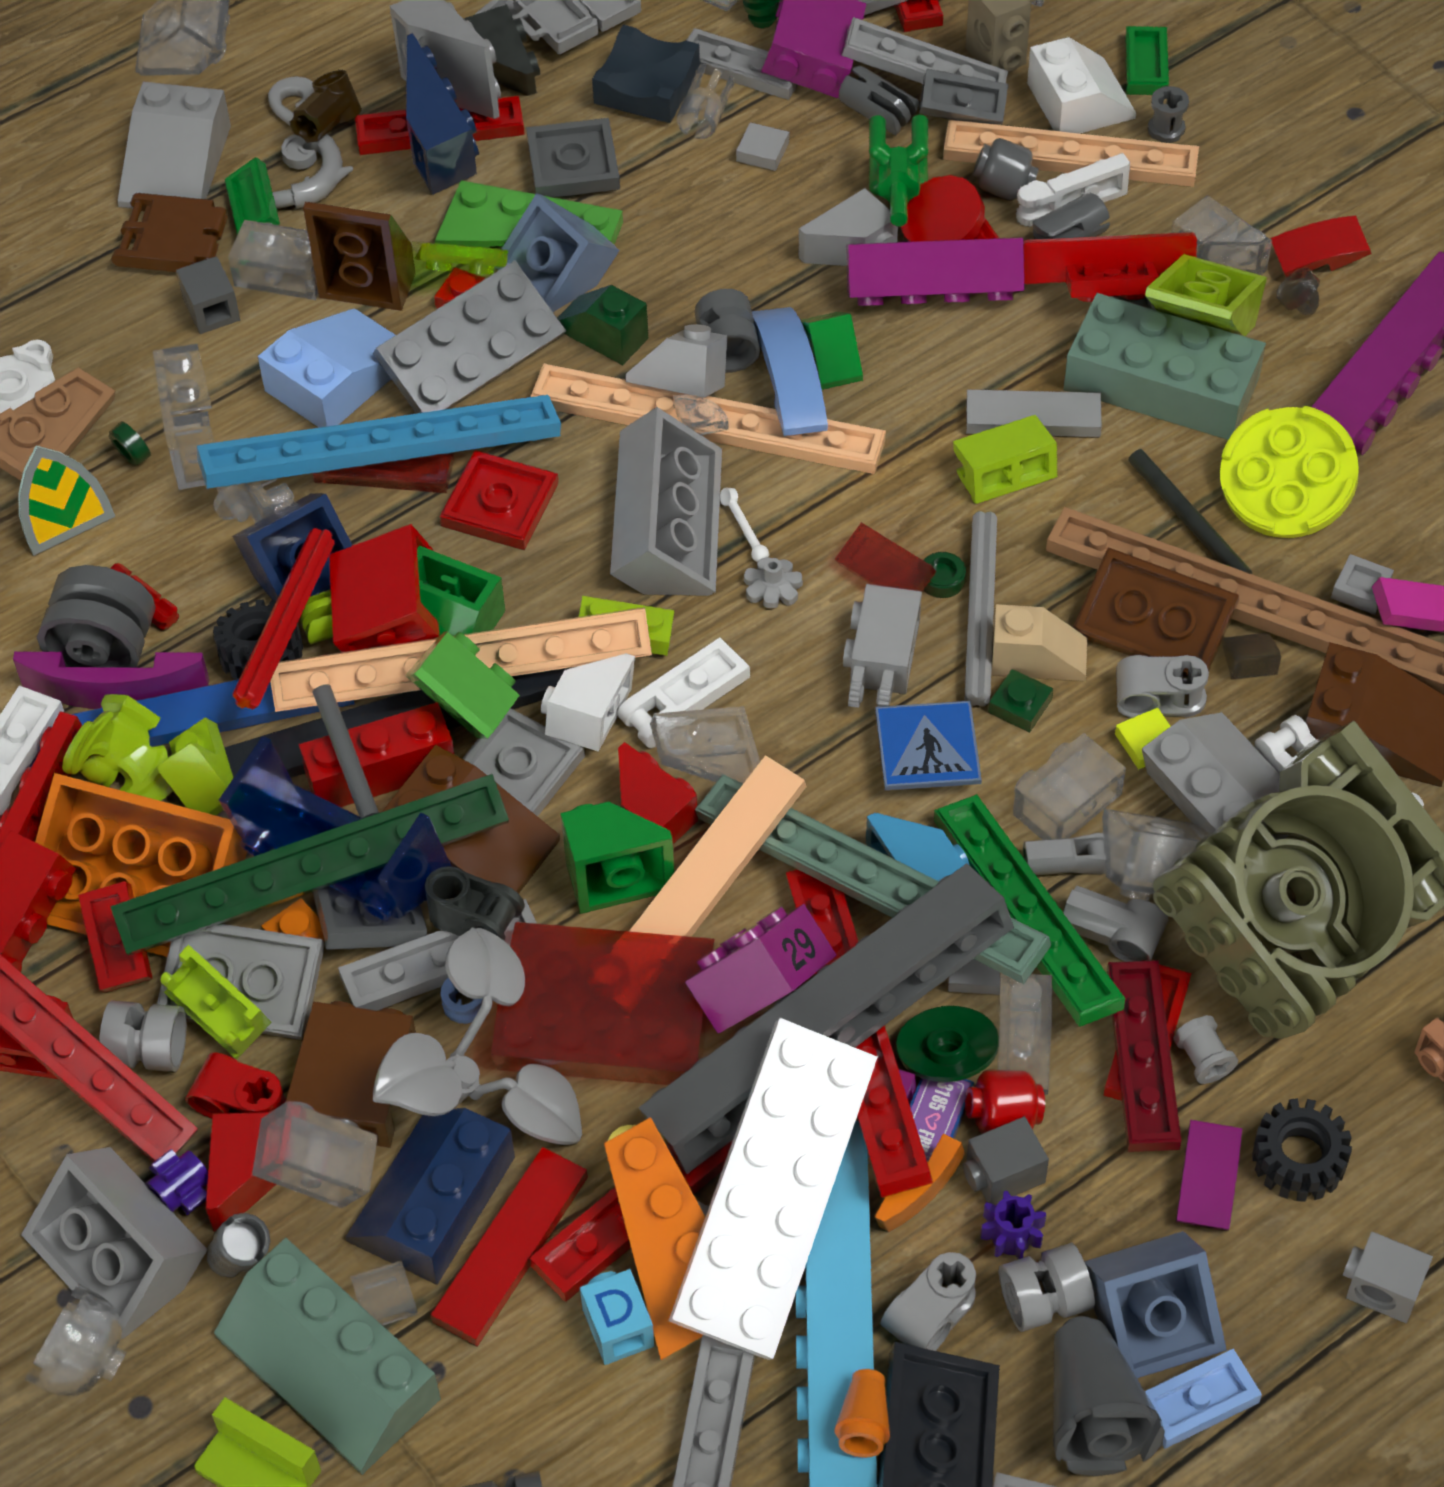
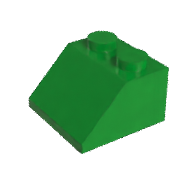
M609 801L596 805L583 804L571 811L560 813L566 867L580 914L657 896L674 874L673 840L670 830Z

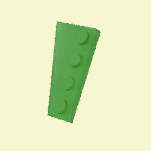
M461 180L436 236V252H452V246H472V252H490L491 246L503 247L536 194ZM544 196L593 225L615 245L623 224L622 210Z

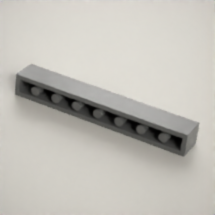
M966 863L953 874L941 879L934 888L914 903L902 908L894 918L875 932L863 937L855 947L839 959L820 969L812 979L792 994L781 998L773 1008L749 1026L741 1028L730 1040L710 1055L698 1060L690 1070L667 1087L655 1092L647 1102L639 1107L644 1119L652 1118L672 1157L688 1174L734 1139L773 1027L779 1018L855 1048L1014 928L1004 897Z

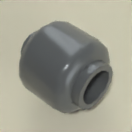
M998 138L991 145H983L972 175L978 178L980 190L1012 201L1017 198L1020 187L1036 180L1039 168L1032 166L1033 154L1029 148Z

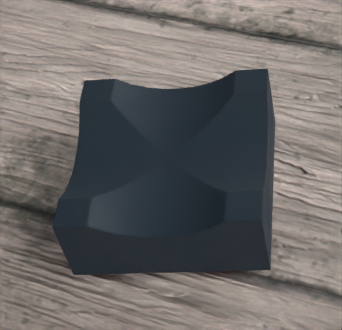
M622 25L608 59L592 78L594 104L671 123L700 69L699 44L690 41H661L642 33L635 27Z

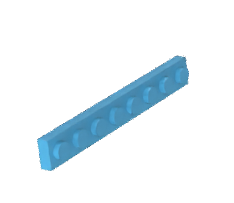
M549 395L202 444L197 445V460L206 488L208 489L559 437L561 421Z

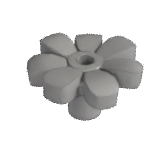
M769 557L762 558L757 563V569L748 568L745 571L744 582L746 585H749L746 589V597L751 603H757L764 598L763 605L766 608H777L779 599L786 606H790L798 600V592L795 589L803 585L802 574L797 571L792 572L793 564L788 560H778Z

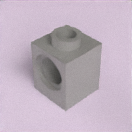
M1371 1231L1365 1249L1353 1247L1343 1272V1276L1352 1279L1346 1299L1407 1324L1433 1256Z

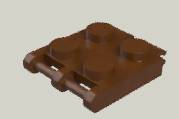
M135 193L130 202L133 209L129 221H125L121 228L123 239L120 248L114 250L111 261L119 267L176 272L177 269L216 257L219 247L217 240L222 238L228 216L225 215L227 210L222 207H215L214 201L208 199ZM141 211H145L142 221L139 222L138 219ZM131 239H135L132 250H128Z

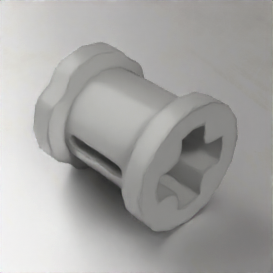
M1209 1015L1187 1022L1177 1030L1173 1038L1178 1048L1186 1050L1196 1068L1194 1076L1200 1084L1212 1083L1223 1078L1234 1070L1238 1064V1059L1234 1052L1226 1050L1216 1033L1218 1025L1214 1018Z

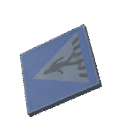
M971 701L875 707L885 790L981 784L982 778Z

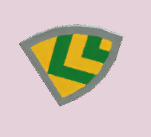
M35 446L24 468L18 492L19 518L24 536L34 556L116 517L100 483L81 463L62 452Z

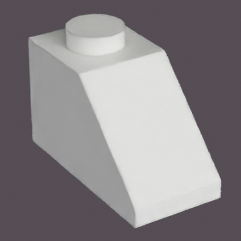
M625 653L565 670L556 687L549 686L542 700L541 713L546 714L545 735L599 752L617 718L619 707L626 701L632 690L635 656Z

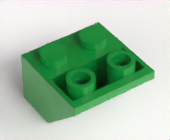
M419 545L417 557L420 602L438 621L439 636L447 631L452 636H455L458 631L462 634L493 630L506 611L502 578Z

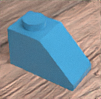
M879 813L867 816V846L937 881L953 874L966 863L969 865L967 856L961 846L958 844L952 845L941 829Z

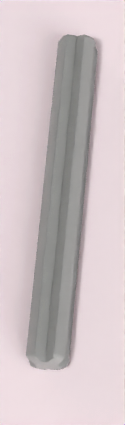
M978 511L973 515L965 701H971V706L978 705L981 707L989 704L991 695L997 516L991 511L986 513Z

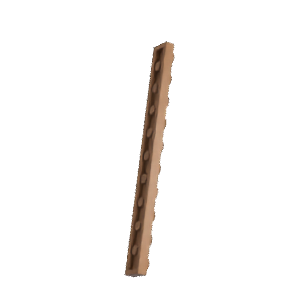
M1064 507L1047 538L1046 551L1097 570L1109 547L1239 595V602L1232 616V619L1324 653L1327 652L1329 642L1377 654L1444 695V644L1393 625L1383 624L1380 620Z

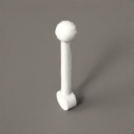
M723 488L720 493V501L722 505L730 507L752 547V558L758 562L762 558L769 557V550L766 546L760 545L737 503L738 493L736 489Z

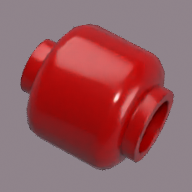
M985 1070L979 1075L975 1087H968L966 1091V1115L968 1118L975 1119L977 1128L982 1134L1022 1117H1026L1033 1130L1034 1126L1040 1125L1044 1118L1045 1094L1041 1084L1035 1083L1030 1073L1023 1070Z

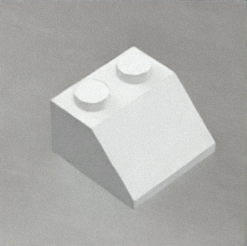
M1070 37L1030 47L1027 84L1054 131L1080 134L1136 118V111L1104 57Z

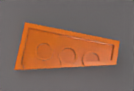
M650 1117L605 1142L604 1146L647 1310L653 1323L657 1348L662 1360L702 1337V1334L668 1320L706 1216Z

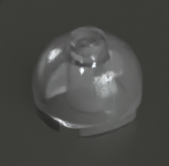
M79 1283L71 1294L80 1300L79 1304L77 1305L69 1301L66 1308H63L33 1362L34 1365L42 1368V1371L39 1372L32 1368L25 1378L26 1382L58 1396H78L89 1392L99 1382L101 1377L112 1381L127 1353L118 1348L123 1327L120 1315L116 1309L101 1295Z

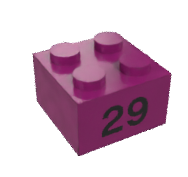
M804 904L787 914L782 906L757 921V925L748 930L743 928L697 961L701 970L685 981L718 1034L791 993L837 956Z

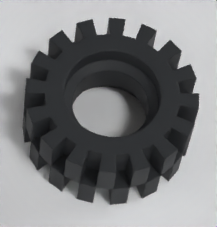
M264 599L256 600L255 606L249 607L248 602L240 604L241 610L236 611L232 607L226 611L227 618L223 616L218 618V626L213 628L217 653L223 671L226 674L231 672L232 678L238 680L241 677L276 601L271 600L269 605L266 606ZM298 623L279 662L302 658V650L304 649Z
M1298 1098L1289 1099L1286 1109L1281 1102L1276 1104L1272 1108L1271 1115L1266 1112L1257 1130L1252 1152V1161H1257L1255 1166L1257 1176L1260 1177L1266 1174L1264 1185L1270 1191L1276 1184L1280 1185L1279 1196L1285 1199L1288 1198L1290 1190L1297 1192V1201L1306 1202L1309 1192H1312L1314 1200L1323 1198L1326 1189L1332 1193L1337 1188L1339 1180L1342 1181L1351 1156L1352 1146L1349 1145L1352 1137L1350 1130L1343 1131L1345 1121L1340 1115L1331 1120L1330 1117L1333 1109L1326 1104L1321 1112L1314 1110L1316 1100L1307 1099L1305 1108H1299ZM1292 1136L1309 1138L1319 1145L1322 1157L1312 1164L1295 1162L1284 1154L1282 1143L1285 1139Z

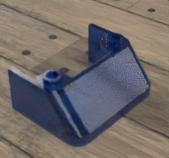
M264 736L261 737L219 798V802L235 830L242 838L239 843L240 846L253 856L360 820L358 815L294 785L272 741ZM420 812L386 866L330 885V887L362 902L363 907L369 913L381 920L388 921L390 917L400 919L427 901L425 890L427 877L434 870L440 867L451 866L430 817Z

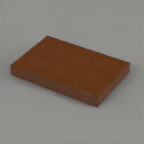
M1108 547L1073 628L1087 637V640L1129 656H1195L1207 665L1209 671L1239 602V595ZM1188 668L1183 670V676L1188 677Z

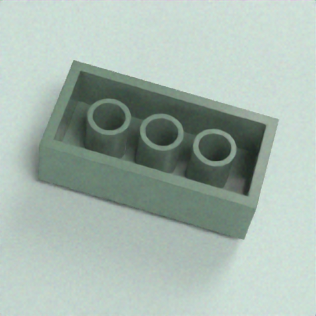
M1096 293L1067 354L1064 390L1069 392L1101 393L1102 402L1228 440L1240 425L1260 378L1266 343Z

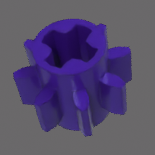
M170 1149L149 1167L155 1176L146 1185L171 1212L181 1207L183 1212L188 1215L206 1201L207 1192L203 1188L208 1184V1170L191 1151L187 1150L178 1158L176 1153Z
M1004 1191L1003 1199L997 1206L992 1203L984 1205L983 1217L988 1222L981 1225L980 1237L983 1240L992 1239L995 1245L994 1256L999 1257L1004 1253L1015 1255L1017 1259H1021L1029 1245L1034 1248H1041L1043 1234L1038 1229L1045 1226L1046 1212H1034V1208L1031 1205L1032 1195L1028 1194L1022 1198L1011 1196L1008 1191Z

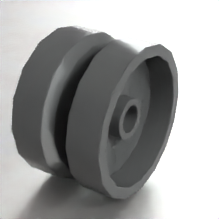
M81 565L69 567L58 574L48 602L49 607L46 609L37 635L40 649L43 652H61L66 667L136 668L145 644L144 638L150 628L156 609L152 595L141 583L130 576L107 567Z

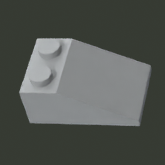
M152 82L142 83L131 115L117 201L119 207L133 209L130 202L135 193L198 199L207 198L231 127L224 90Z

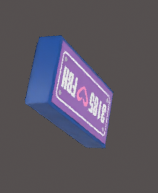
M923 1078L920 1079L910 1108L927 1162L943 1133L955 1139L966 1111V1091L968 1087H974V1081L964 1079L954 1082H935Z

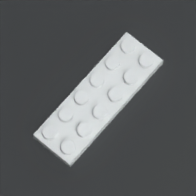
M782 1018L775 1022L668 1320L669 1322L764 1359H773L877 1056Z

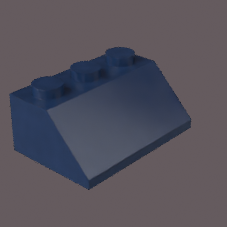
M467 1108L452 1109L449 1113L440 1116L422 1115L346 1235V1241L438 1285L515 1159L511 1129Z

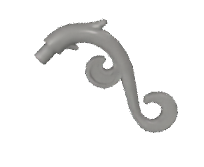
M295 76L276 82L268 93L269 105L273 112L290 125L289 121L293 118L294 114L282 105V100L289 96L301 97L302 100L295 104V108H297L314 92L312 87L313 81ZM328 133L318 142L306 143L303 138L294 134L284 140L281 147L282 157L288 167L304 169L312 166L317 160L315 151L322 156V166L313 177L307 176L304 181L291 184V189L273 192L276 208L295 205L296 209L304 207L305 202L317 203L326 198L336 185L353 171L352 166L342 167L343 161L340 150Z

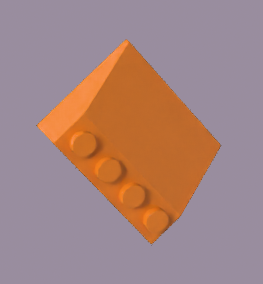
M54 773L35 842L60 854L76 870L72 875V884L64 898L57 901L47 918V924L87 935L78 897L79 894L126 881L131 884L134 898L243 861L247 854L254 826ZM171 941L147 949V952L168 957Z

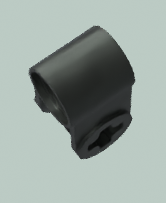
M440 867L434 870L425 882L430 921L439 930L458 936L474 927L487 930L505 941V930L512 919L519 917L525 908L524 900L512 888L501 883L490 882L456 867Z

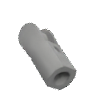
M1094 833L1067 839L1024 841L1023 858L1035 875L1062 873L1100 875L1110 872L1115 867L1114 858L1108 855L1107 850L1111 846L1110 836L1105 833Z

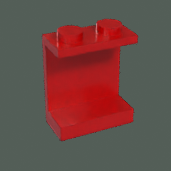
M412 524L394 529L329 555L333 643L341 652L439 637V623L420 602L417 548L419 545L432 551L433 548Z

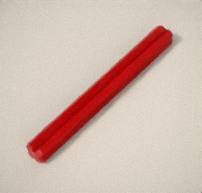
M317 528L310 530L232 693L238 707L242 709L247 707L253 710L259 706L335 544L331 538L332 533L329 530L324 529L321 531Z

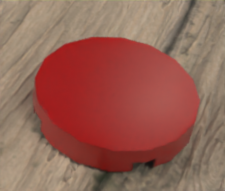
M952 175L934 177L920 184L919 196L912 198L907 204V223L900 227L908 242L970 240L979 234L984 223L985 206L976 187L965 178Z

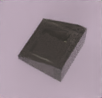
M1269 633L1223 638L1222 645L1231 680L1278 674L1281 653Z

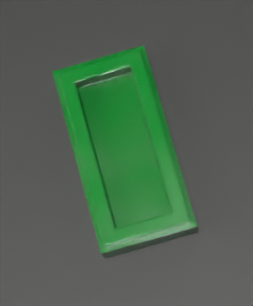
M1126 26V95H1153L1157 89L1169 86L1167 27Z
M255 157L224 179L237 236L241 242L249 246L280 224L266 164Z

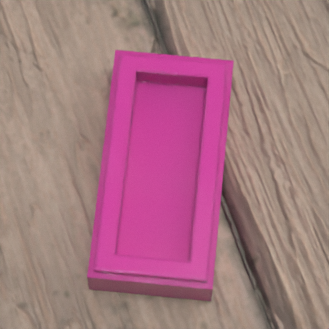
M1379 577L1373 584L1372 590L1383 624L1444 632V586Z

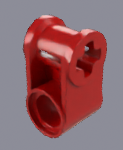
M217 1052L208 1054L185 1097L186 1103L192 1109L212 1119L213 1114L275 1112L280 1129L287 1123L284 1113L286 1098L282 1094V1086L277 1076L270 1071L241 1063L225 1054Z

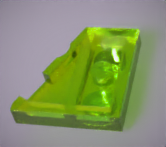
M412 241L414 259L426 261V269L452 271V263L469 264V273L492 275L495 273V267L507 266L508 250Z

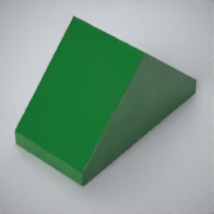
M837 311L800 320L812 350L822 390L863 381V372L851 313Z

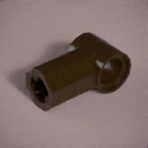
M345 70L331 71L314 80L312 83L314 92L293 111L294 116L289 121L294 135L303 138L306 143L318 142L336 124L349 121L362 111Z

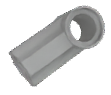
M1076 886L1074 890L1072 889L1063 912L1079 935L1108 945L1113 955L1124 962L1150 961L1169 921L1168 915L1163 913L1157 905L1149 901L1132 899L1126 904L1080 886Z

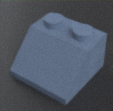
M1184 1231L1084 1261L1094 1291V1311L1096 1316L1107 1327L1137 1378L1227 1351L1206 1251Z

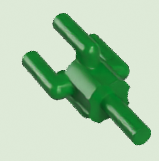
M875 115L869 120V190L872 194L879 195L890 203V221L894 226H903L907 223V204L912 198L919 196L920 184L928 181V119L924 115H916L912 118L911 144L908 147L898 146L891 148L886 144V120L883 116Z

